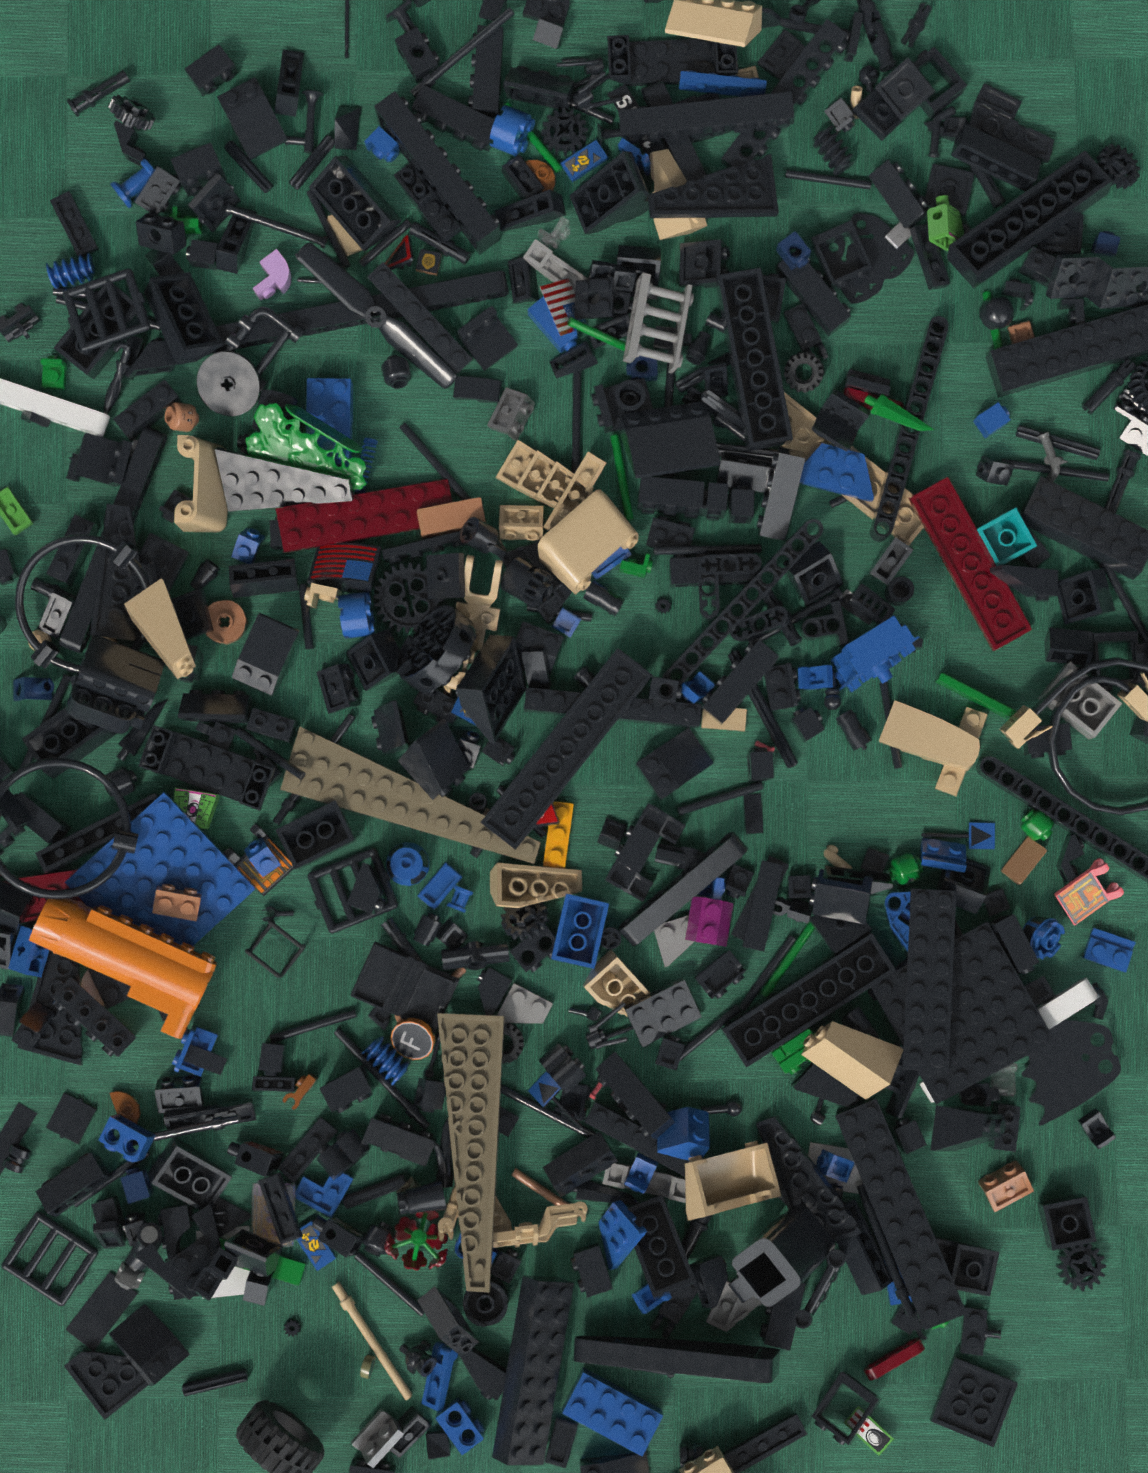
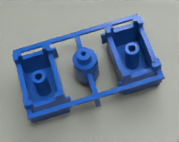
M892 616L847 644L841 650L842 652L831 660L837 671L835 673L836 679L841 685L838 690L847 687L850 693L862 686L858 679L861 680L862 684L871 677L873 679L878 677L882 684L893 677L889 669L902 661L898 654L901 653L904 658L916 650L912 643L919 636L914 638L907 626L901 627L896 617Z

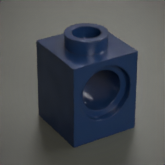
M796 231L778 243L776 248L778 254L791 270L796 267L800 269L809 262L808 258L811 250ZM797 249L800 255L793 256L789 250Z
M1110 231L1099 232L1094 238L1091 253L1111 252L1116 256L1121 237L1115 236Z
M639 355L632 363L626 362L627 375H631V380L645 378V381H657V360ZM643 364L648 369L645 372H639L636 370V366Z
M139 1167L126 1170L127 1175L121 1177L128 1204L148 1198L154 1194L147 1169L140 1170Z

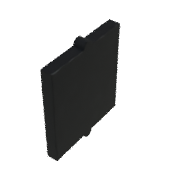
M64 1092L46 1128L59 1134L60 1138L65 1137L79 1144L97 1109L83 1102L82 1098L77 1099Z

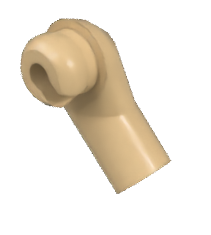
M860 86L852 87L850 99L852 110L861 102L862 87Z
M827 846V849L824 850V857L834 867L852 869L851 865L837 855L838 848L836 846Z

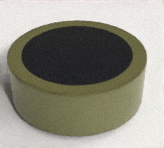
M366 1355L364 1357L360 1370L361 1377L370 1379L375 1364V1356Z

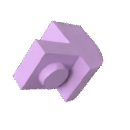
M276 249L260 261L263 270L268 275L267 278L253 287L260 301L264 298L272 297L277 288L282 294H285L291 284L292 277L288 264Z

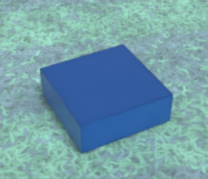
M562 607L552 627L571 638L582 618Z

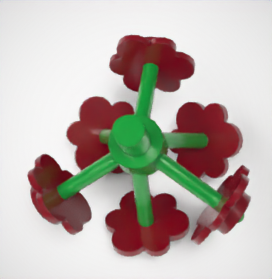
M437 1211L416 1213V1217L421 1219L419 1229L416 1227L414 1219H409L406 1216L401 1217L399 1223L394 1226L395 1231H397L395 1237L401 1242L396 1243L391 1234H388L384 1243L386 1253L396 1260L399 1256L397 1248L413 1243L415 1245L414 1249L410 1248L406 1254L402 1255L403 1266L406 1269L418 1271L421 1267L427 1265L424 1253L419 1251L420 1246H424L434 1257L430 1261L429 1269H432L434 1266L440 1267L447 1260L448 1249L441 1250L437 1254L433 1248L440 1250L442 1244L447 1243L448 1235L444 1234V1241H440L437 1224H431L429 1231L426 1233L423 1231L426 1219L433 1220V1218H438L439 1213Z

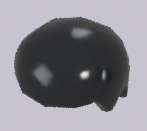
M995 296L982 303L979 308V317L982 324L988 329H1001L1008 326L1014 319V308L1007 298Z

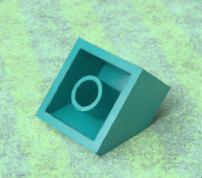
M1017 508L977 529L997 566L1003 565L1037 546Z

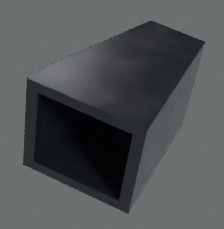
M444 719L416 739L398 760L432 800L439 795L442 798L452 790L451 786L453 784L456 787L466 779L465 773L470 769Z
M936 1105L930 1150L958 1151L1002 1138L1006 1128L1005 1115L959 1106Z

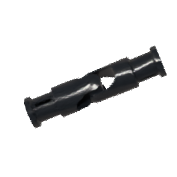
M856 0L859 7L857 9L858 13H863L862 24L866 30L872 51L880 63V72L894 69L898 66V62L894 60L891 52L892 45L881 20L876 2L873 0Z

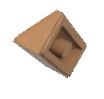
M1026 837L1000 871L1017 885H1020L1044 856L1047 849Z

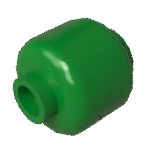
M1032 808L1020 819L1022 821L1021 829L1033 841H1037L1040 838L1044 841L1053 833L1051 830L1054 824L1053 821L1040 810Z
M906 853L893 858L888 871L892 880L905 885L920 878L923 866L918 856Z

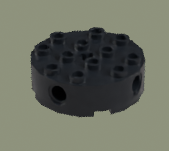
M449 605L436 608L418 623L420 628L413 637L408 635L397 655L396 673L400 675L403 681L422 693H432L439 686H446L463 661L468 660L472 654L470 649L477 637L474 624L461 612Z

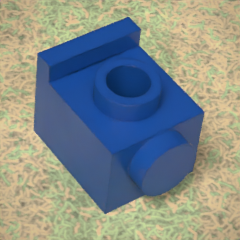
M380 126L364 141L366 149L369 152L372 151L380 160L383 158L386 162H393L399 155L398 143Z

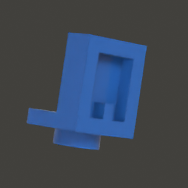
M822 1149L821 1154L817 1158L816 1166L822 1174L847 1183L854 1162Z

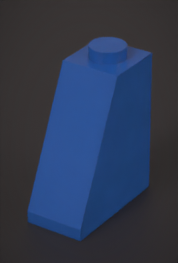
M544 296L527 309L528 316L561 354L565 350L568 352L577 345V331L560 336Z

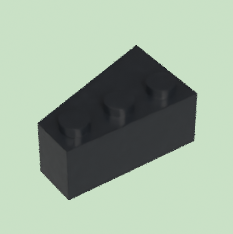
M381 1112L379 1115L375 1114L371 1118L361 1144L368 1146L369 1143L379 1147L383 1152L387 1153L389 1151L405 1160L422 1166L427 1165L434 1143L437 1140L433 1138V1133L421 1129V1132L413 1130V1125L401 1121L400 1124L391 1121L393 1117Z

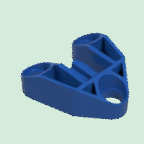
M911 892L891 893L886 897L884 903L889 927L908 952L909 926L899 920L898 917L900 915L909 922L910 906L907 904L910 902ZM891 897H898L900 899L901 906L898 909L889 907L888 901Z

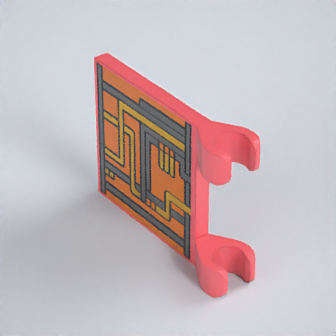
M1101 858L1096 859L1088 870L1054 894L1074 926L1108 901L1119 898L1124 894L1122 887H1119L1116 882L1111 883L1106 891L1103 889L1096 876L1106 873L1109 870V866Z

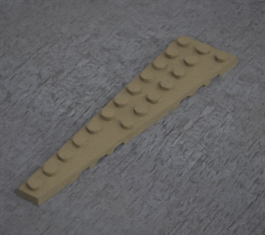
M299 727L289 762L304 771L306 775L300 780L286 770L280 790L327 804L336 800L340 808L535 864L540 847L539 841L526 836L515 850L480 823L485 815L445 796L442 798L439 795L432 800L418 783Z
M437 1013L466 1291L490 1292L505 1017Z

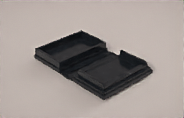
M375 941L350 996L378 1009L400 1016L404 1020L408 1018L420 1019L431 1027V1032L435 1033L439 1026L437 1013H445L460 979Z

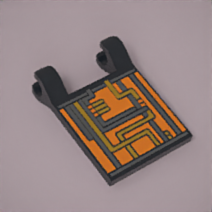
M254 824L250 831L258 839L262 837L265 840L267 846L277 857L281 865L262 877L246 854L240 858L232 848H228L224 854L264 897L294 867L290 859L258 824Z

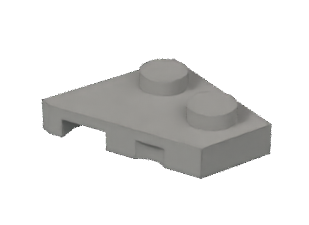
M689 915L665 922L654 930L664 967L669 966L694 942L685 940Z
M514 983L497 1016H504V1023L543 1024L553 1003Z
M729 1281L725 1284L717 1307L711 1308L706 1319L707 1323L725 1332L735 1326L739 1320L749 1315L748 1313L762 1304L755 1296L742 1303L728 1286Z

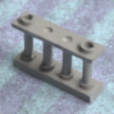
M642 273L636 283L623 361L632 363L640 355L670 363L668 373H673L678 367H681L683 355L680 353L688 307L691 306L694 294L691 293L692 285L688 284L680 293L653 286L650 283L651 275ZM653 294L680 301L679 312L675 313L649 306V303H646L647 295ZM651 315L677 322L675 334L646 327L643 324V317ZM645 335L673 342L671 354L642 347L639 344L640 337Z

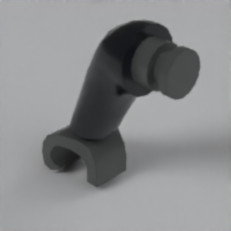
M148 1222L141 1225L138 1229L136 1241L125 1260L126 1263H121L114 1281L120 1287L126 1290L138 1289L145 1275L143 1271L147 1266L137 1260L134 1254L150 1243H153L157 1251L159 1250L163 1240V1232L159 1225Z

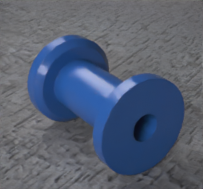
M145 158L141 160L143 168L120 185L115 181L110 183L128 209L133 206L131 199L140 192L154 170Z

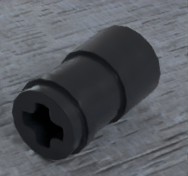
M593 580L590 586L585 589L586 593L583 597L586 601L602 608L613 616L617 615L625 602L622 596H618L608 590L607 587L596 580Z
M851 709L836 718L837 725L841 727L853 751L860 747L864 751L867 749L866 744L872 741V738L866 728L862 726L856 716V712Z

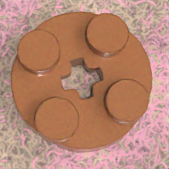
M223 600L216 601L208 606L213 625V631L206 633L210 639L217 643L228 645L236 642L243 636L248 620L244 610L237 603ZM229 617L230 625L228 627H220V618L226 619Z

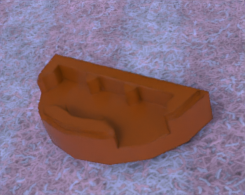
M539 160L526 161V164L545 188L542 192L547 190L553 191L555 175L552 169L545 162Z
M122 1091L110 1092L109 1094L116 1113L137 1124L141 1112L135 1097Z

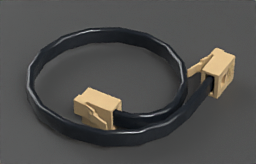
M1112 657L1087 662L1062 678L1031 709L1023 705L999 730L1010 739L1009 742L1017 749L1029 739L1048 730L1046 744L1050 767L1064 790L1092 810L1125 815L1148 810V800L1121 807L1092 802L1073 789L1060 769L1055 739L1061 714L1075 694L1087 685L1100 682L1114 684L1121 689L1117 695L1140 719L1148 722V696L1138 685L1130 682L1125 684L1118 678L1105 675L1084 677L1066 690L1052 711L1049 726L1031 732L1042 721L1037 715L1069 684L1089 671L1113 665H1123L1142 669L1148 673L1147 663ZM1141 672L1140 674L1145 682L1146 691L1148 692V680L1145 674Z

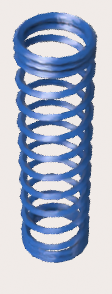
M364 438L363 442L366 445L362 446L365 449L362 451L375 453V451L368 450L364 446L377 448L374 445H377L378 441L372 438ZM361 452L362 454H364V455H360V458H361L363 461H367V462L373 463V461L366 460V459L362 458L361 456H368V457H371V458H374V456L367 455V454ZM355 489L354 493L363 494L366 493V490Z

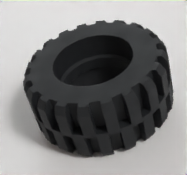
M268 1400L257 1402L237 1427L236 1438L240 1446L251 1456V1459L270 1473H313L324 1457V1446L313 1431L304 1422L296 1418L294 1414L274 1402H269Z

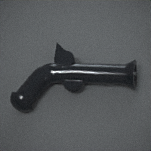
M949 106V108L937 113L932 121L923 122L928 131L931 132L930 152L927 155L930 158L940 157L938 152L939 136L944 133V128L940 126V123L944 119L956 114L954 106Z

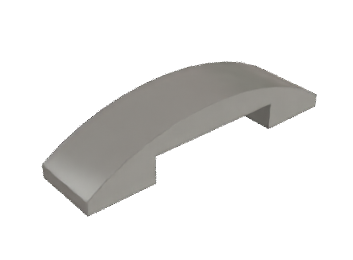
M535 239L523 258L553 283L569 279L575 293V281L588 280V278L552 254V250ZM600 295L593 296L591 304H596L600 299Z
M621 1163L612 1164L610 1168L605 1170L602 1184L630 1189L624 1183L632 1166ZM655 1171L645 1193L658 1196L663 1195V1197H667L670 1200L686 1203L685 1178Z

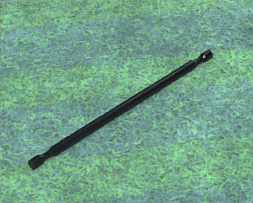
M345 0V58H349V0Z

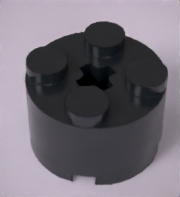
M491 1277L490 1292L465 1291L463 1308L469 1321L481 1327L499 1323L507 1312L508 1292L505 1286L493 1277ZM488 1297L490 1304L482 1305V1299Z

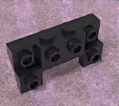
M648 803L635 826L631 824L625 836L628 837L625 845L620 844L614 854L617 856V859L605 881L643 902L653 882L639 875L642 867L660 836L676 844L686 825Z

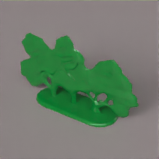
M277 403L268 404L267 406L259 405L254 419L260 428V433L255 432L246 437V449L250 456L276 459L301 468L304 466L323 473L326 471L351 477L353 492L355 489L361 490L367 484L363 477L366 469L365 462L361 458L356 457L347 459L343 452V448L354 453L362 452V448L355 441L295 405L286 404L287 412L295 418L290 420L283 416V412ZM300 421L314 429L315 433H301L299 431ZM286 425H292L289 430H286ZM320 434L336 443L334 449L324 450L319 447L317 439ZM333 452L332 457H328L327 454ZM336 453H339L337 457L341 458V467L335 464L334 458ZM345 461L349 462L348 467L345 466Z

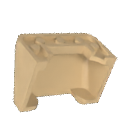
M178 435V451L182 456L194 460L193 501H182L176 506L174 523L183 532H221L227 526L228 508L215 448L224 447L194 436Z
M598 489L541 538L538 543L539 561L576 595L580 590L584 591L591 583V572L620 547L622 549L633 548L638 542V533L610 498L601 489Z
M758 1141L746 1143L745 1149L705 1159L698 1155L688 1158L689 1163L685 1164V1197L688 1220L706 1217L781 1196L767 1143L760 1145Z

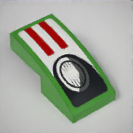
M858 1406L843 1423L853 1430L865 1411ZM871 1416L857 1435L878 1456L894 1440Z

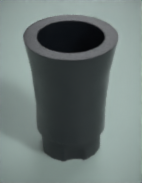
M440 1179L422 1186L405 1189V1192L396 1193L401 1215L446 1210Z

